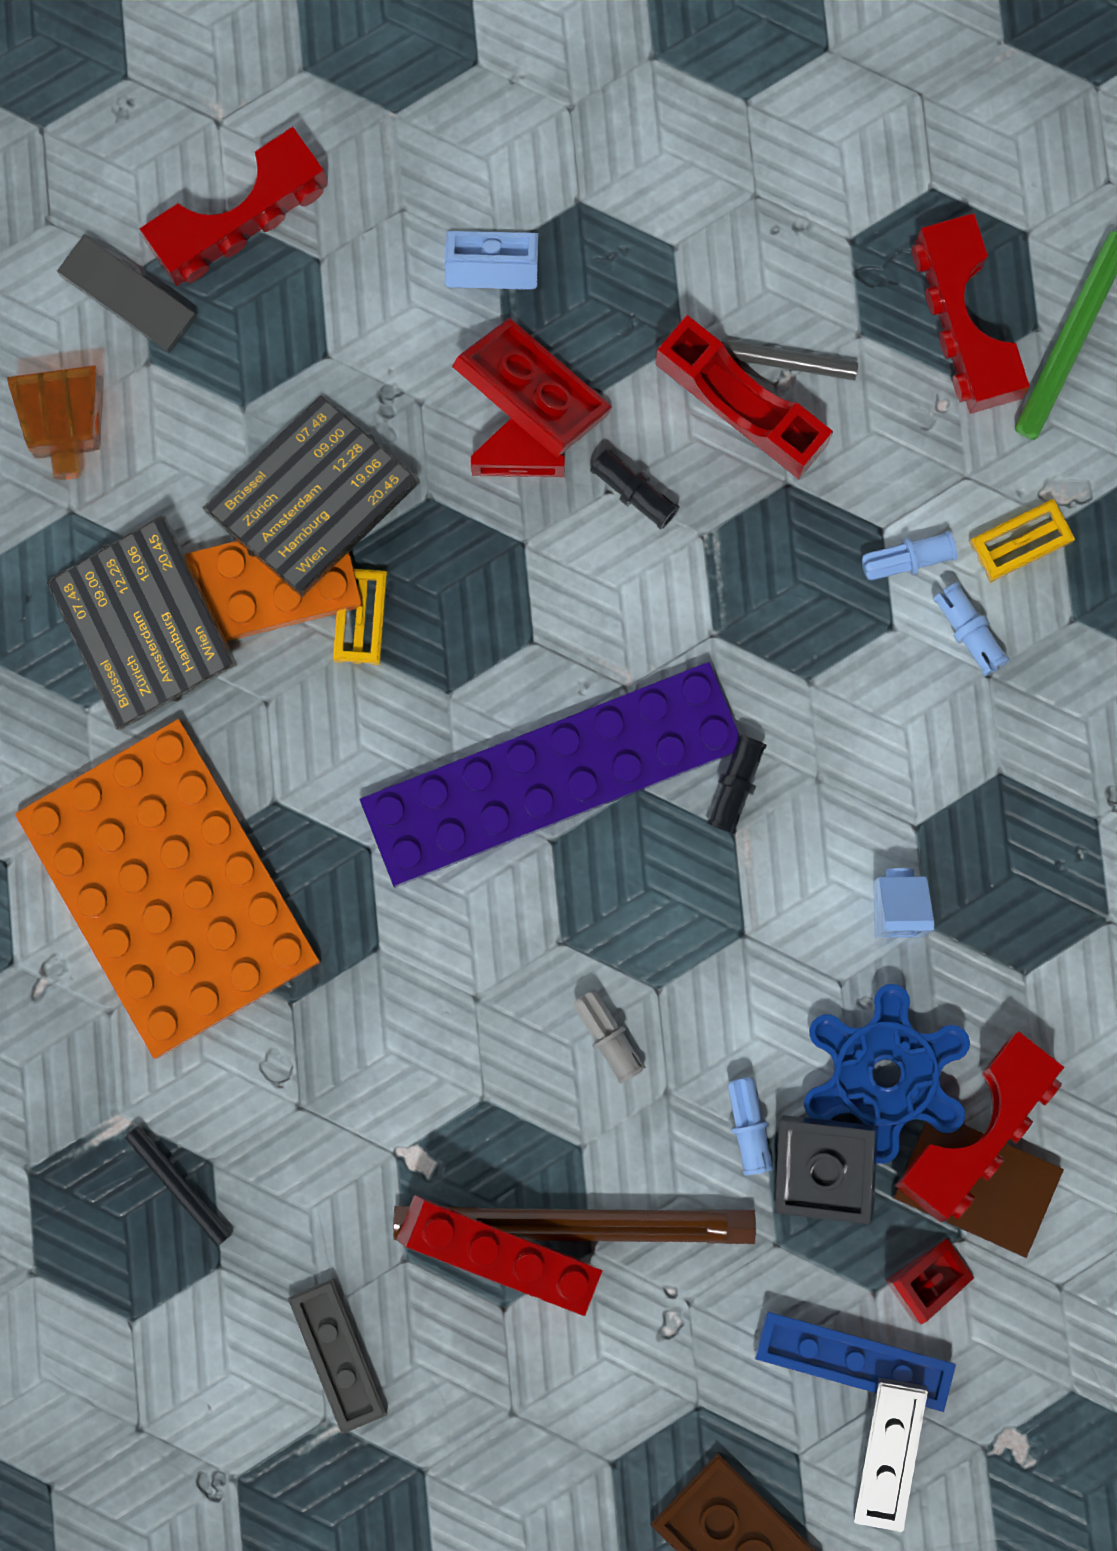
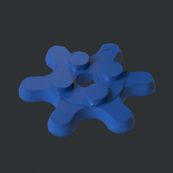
M887 984L877 991L874 998V1016L864 1027H849L837 1017L824 1014L818 1016L809 1028V1036L812 1043L831 1056L834 1061L835 1070L829 1082L822 1086L814 1087L805 1096L804 1109L809 1118L831 1120L839 1114L851 1113L857 1116L863 1124L879 1126L878 1164L888 1163L898 1155L900 1130L907 1122L915 1119L925 1120L937 1131L952 1133L957 1131L965 1120L963 1106L958 1100L949 1097L943 1092L939 1076L946 1064L960 1060L967 1054L970 1047L968 1034L964 1029L956 1025L944 1026L932 1034H922L916 1031L908 1020L909 995L904 988L896 984ZM883 1060L894 1062L900 1070L899 1082L890 1088L878 1086L873 1079L872 1071L874 1066Z

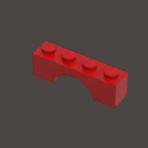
M293 126L255 151L257 177L254 187L248 197L234 209L221 214L207 215L193 212L177 203L139 228L146 244L176 287L184 281L192 283L198 280L209 270L208 265L223 255L228 258L237 254L246 246L247 239L261 230L263 232L273 230L284 221L286 213L298 205L305 207L312 204L323 194V189L328 186L324 169Z
M972 213L921 228L915 242L916 245L912 246V256L917 271L919 273L925 272L930 287L925 290L927 305L932 316H939L943 331L939 332L940 345L945 358H952L957 372V375H953V385L959 402L966 401L969 413L971 414L1023 399L1030 385L1017 344L999 341L987 336L975 326L966 310L964 299L965 286L971 278L982 270L988 257L975 214Z
M686 315L657 349L655 364L657 367L798 480L828 446L833 433L829 427L799 403L784 400L758 384L733 360L724 344L690 316Z
M1017 1031L1011 1035L981 1073L992 1097L991 1120L983 1136L973 1145L964 1148L951 1149L933 1144L926 1146L894 1186L939 1222L948 1220L951 1215L958 1220L975 1199V1196L969 1191L978 1179L982 1177L985 1181H988L1003 1163L1004 1158L998 1153L1010 1139L1016 1144L1030 1128L1033 1120L1028 1117V1114L1038 1101L1045 1106L1060 1089L1062 1083L1056 1078L1064 1069V1066L1021 1032Z
M414 1195L397 1237V1241L406 1248L584 1317L603 1270L586 1261L515 1236L417 1195Z

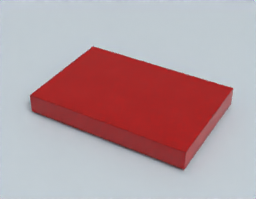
M510 318L458 355L452 365L457 372L556 458L603 421L613 408Z

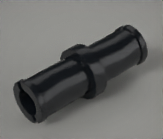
M610 448L605 449L590 468L591 473L596 474L621 495L619 500L626 506L632 504L654 522L660 530L664 529L672 521L680 509L678 504L673 503L649 483L650 477L646 473H637L616 456Z
M738 735L737 737L738 741L726 774H720L718 783L722 786L711 817L707 822L710 826L736 834V828L748 794H754L756 785L752 783L763 752L767 747V744L743 735Z

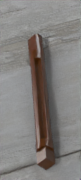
M394 1206V1240H397L410 1206ZM448 1207L529 1241L755 1244L756 1237L755 1210L687 1211Z

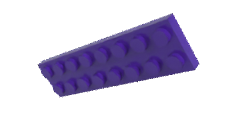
M707 662L385 788L359 800L392 885L396 888L731 756L738 741L739 733L710 662Z

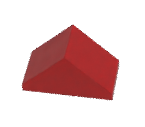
M510 418L471 455L472 476L565 477V457L561 454L556 458Z
M946 1238L885 1281L910 1318L922 1325L966 1287L974 1277Z

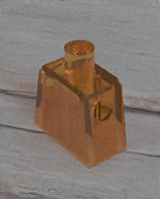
M96 365L7 377L8 386L28 450L35 458L51 457L54 479L69 480L80 477L79 453L97 451L100 449L104 382Z

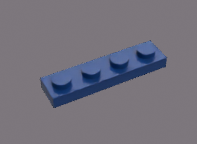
M766 1311L754 1357L755 1360L876 1393L878 1377L927 1385L928 1393L925 1407L941 1412L945 1410L956 1364L769 1311Z

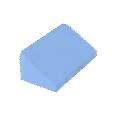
M447 231L445 249V284L447 287L536 289L538 233Z

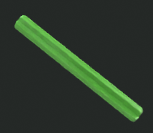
M1111 231L1107 236L1015 426V431L1021 436L1035 440L1040 435L1117 276V231Z

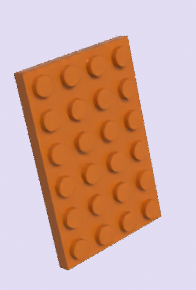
M179 719L15 813L25 834L154 1059L169 1053L321 963Z

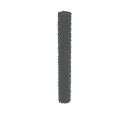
M724 339L721 341L730 356L736 361L856 380L858 362Z

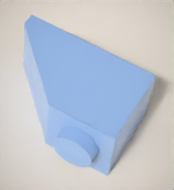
M893 868L886 869L885 877H878L874 881L875 938H919L934 931V917L927 877H914V869Z

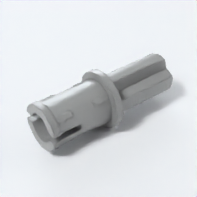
M594 990L589 991L574 1002L575 1010L595 1040V1043L592 1044L593 1048H599L620 1084L631 1079L646 1068L623 1033L626 1030L625 1026L619 1027L598 992Z

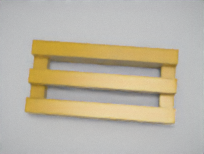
M1052 499L972 538L969 544L972 550L976 551L977 559L981 567L984 566L987 572L986 576L989 582L992 583L1073 543L1075 538L1058 505ZM1047 514H1050L1053 520L994 550L988 551L985 544ZM1056 530L1059 531L1060 537L996 567L995 560Z
M353 569L356 580H359L358 590L362 606L356 608L353 651H344L347 610H340L336 614L333 661L336 663L352 662L353 664L370 663L371 665L381 666L388 574L387 571ZM368 581H376L371 653L363 652Z

